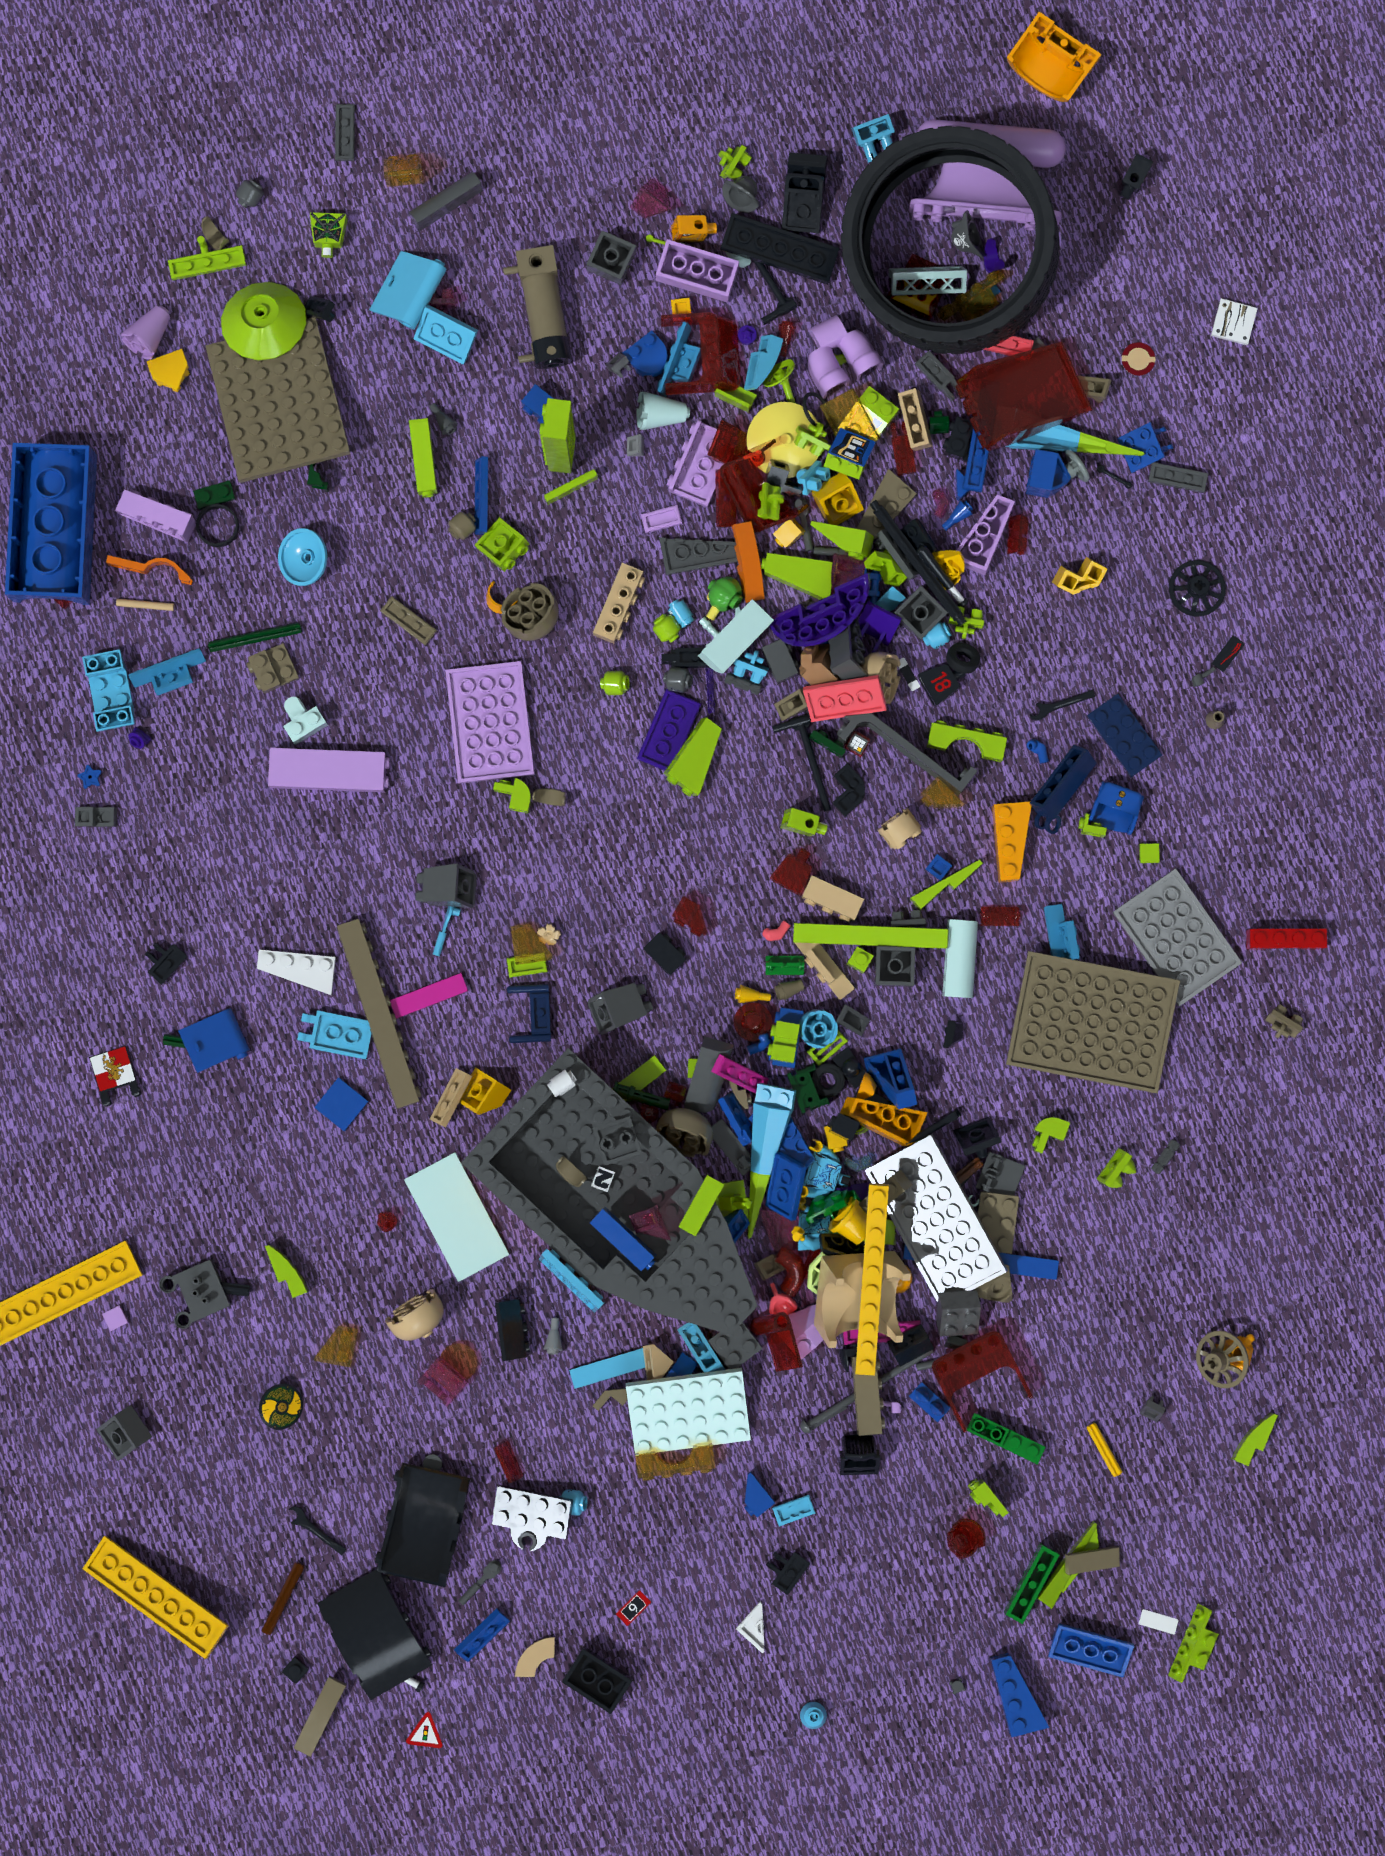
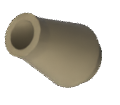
M1211 711L1207 714L1206 724L1209 728L1219 729L1223 726L1225 719L1221 711Z
M799 979L796 981L780 982L774 986L778 1000L785 1001L803 991L804 985L802 980Z

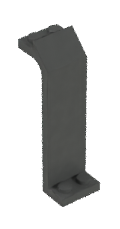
M872 713L844 716V724L837 733V741L844 745L857 728H870L957 796L960 795L977 773V770L971 766L969 770L965 768L956 779Z

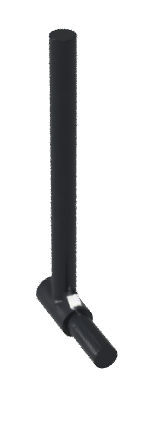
M753 261L779 302L776 310L761 318L763 325H766L777 317H782L797 308V304L793 298L787 297L785 299L764 264Z
M805 714L772 726L773 733L790 728L800 732L824 812L830 811V803L806 729L811 724L809 715Z

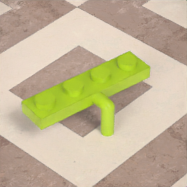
M203 236L197 238L201 254L168 260L172 281L247 266L242 245L209 252L207 242Z

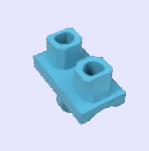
M816 460L809 469H800L796 477L798 483L803 484L802 494L808 495L812 490L819 491L822 487V481H828L831 475L830 469L822 467L821 461Z
M755 650L754 654L746 652L745 658L739 656L735 660L733 674L743 677L746 669L753 672L750 681L759 684L763 677L767 675L769 668L760 665L763 664L764 659L758 657L759 651Z

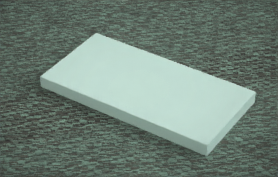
M456 1152L404 1179L458 1282L510 1255Z

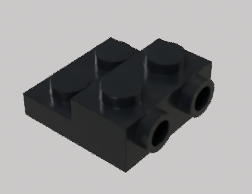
M958 416L956 421H951L948 430L951 431L950 438H945L942 447L946 449L944 455L967 462L973 421Z

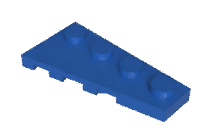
M753 1114L748 1118L752 1123ZM790 1117L779 1151L808 1168L816 1158L809 1149L794 1120Z

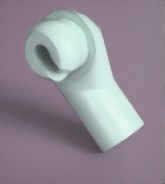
M726 252L728 258L739 261V267L745 268L751 263L750 259Z

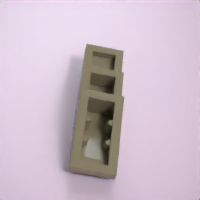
M329 1675L297 1739L294 1749L310 1757L312 1756L347 1685L346 1683Z

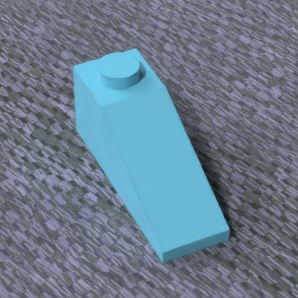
M686 1323L677 1329L704 1373L726 1370L698 1325Z

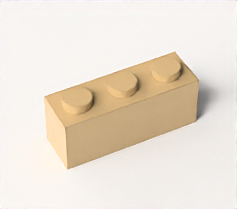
M914 388L898 393L911 449L918 451L932 447V439L920 391Z
M811 876L802 896L805 899L804 903L813 907L815 904L822 907V911L830 915L833 912L839 914V919L848 923L850 920L855 921L864 901L863 898L814 876Z

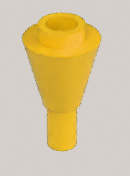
M740 984L739 988L735 990V999H738V1003L758 1000L770 1001L771 994L761 993Z

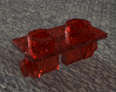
M1022 514L1010 517L1007 554L1017 553V555H1024L1027 551V538L1021 537V534H1028L1029 521Z
M981 907V926H1019V907Z

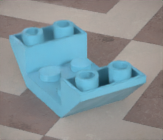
M121 650L82 657L85 675L89 678L95 710L93 717L96 732L134 725V705Z

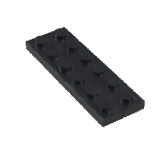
M731 213L720 250L828 285L839 248Z

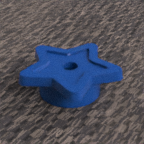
M86 765L85 771L78 774L77 777L83 780L84 789L91 785L100 786L98 779L102 771L93 770L90 765Z

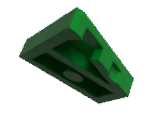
M838 1190L830 1195L815 1197L805 1218L808 1225L814 1223V1217L822 1213L826 1217L846 1207L851 1197L849 1191Z

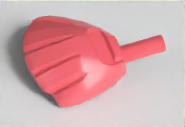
M770 1284L774 1296L770 1299L769 1313L771 1318L782 1320L788 1314L797 1310L798 1305L789 1295L784 1293L778 1294L775 1284Z

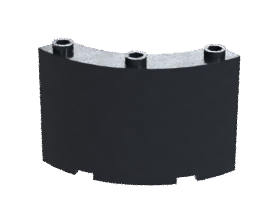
M402 1462L400 1470H396L394 1477L397 1485L392 1510L388 1509L386 1521L389 1522L381 1552L377 1551L375 1563H378L377 1572L446 1587L471 1478Z
M377 1569L317 1603L325 1623H328L333 1633L331 1635L353 1675L356 1674L358 1676L359 1684L370 1700L432 1666L429 1658L432 1654L427 1646L424 1647L408 1623L411 1620L406 1611L402 1612L390 1588L391 1580L389 1576L385 1573L377 1572Z

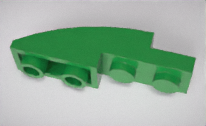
M974 1413L966 1430L1037 1465L1046 1449L1045 1446Z

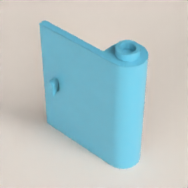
M401 251L369 310L396 319L404 326L415 330L425 307L429 304L447 270L444 267L445 264L438 259L433 261Z

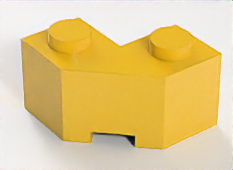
M1086 557L1078 573L1060 566L1052 583L1074 595L1082 590L1099 586L1107 568Z

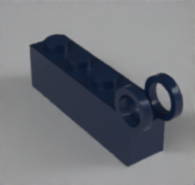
M1073 745L1031 800L1030 805L1037 813L1034 820L1036 828L1046 829L1051 834H1055L1060 829L1061 818L1057 815L1097 764L1087 749ZM1041 816L1046 817V820H1045L1044 824L1040 826V825H1039V819H1040V817H1041ZM1056 818L1057 824L1055 828L1051 830L1050 823L1053 819Z

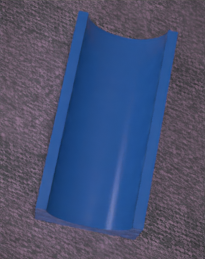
M13 443L5 595L13 602L21 603L25 599L47 598L90 605L97 454L89 445Z

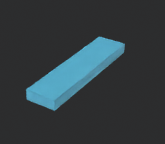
M643 1348L570 1369L574 1388L576 1389L645 1368Z

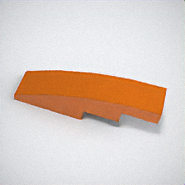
M752 522L734 524L732 530L736 542L734 548L739 564L737 570L745 601L749 603L752 599L754 601L764 600L761 565Z

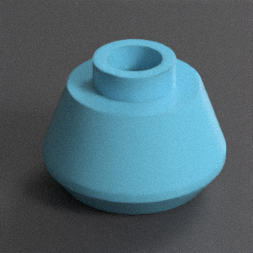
M818 1702L805 1704L800 1712L802 1723L810 1729L820 1728L827 1718L825 1708Z

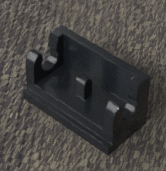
M922 1324L902 1333L903 1342L895 1343L892 1339L887 1341L900 1367L934 1349Z

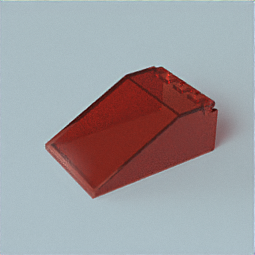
M1063 342L976 365L956 381L958 385L955 386L960 399L965 398L962 404L967 415H973L970 422L975 433L981 434L977 438L982 449L986 448L988 451L1009 446L1093 410Z

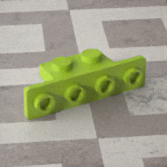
M1198 1604L1193 1613V1617L1168 1674L1169 1677L1178 1682H1183L1190 1665L1201 1670L1205 1669L1219 1635L1214 1631L1206 1629L1212 1610Z

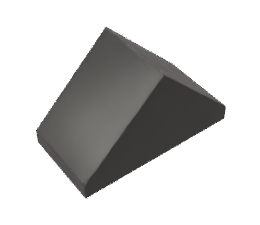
M848 1005L843 1006L836 1020L838 1025L859 1036H862L870 1019Z

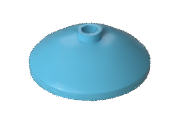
M300 528L291 531L283 539L278 552V563L283 576L290 583L298 586L311 585L322 576L327 565V549L323 539L315 531Z

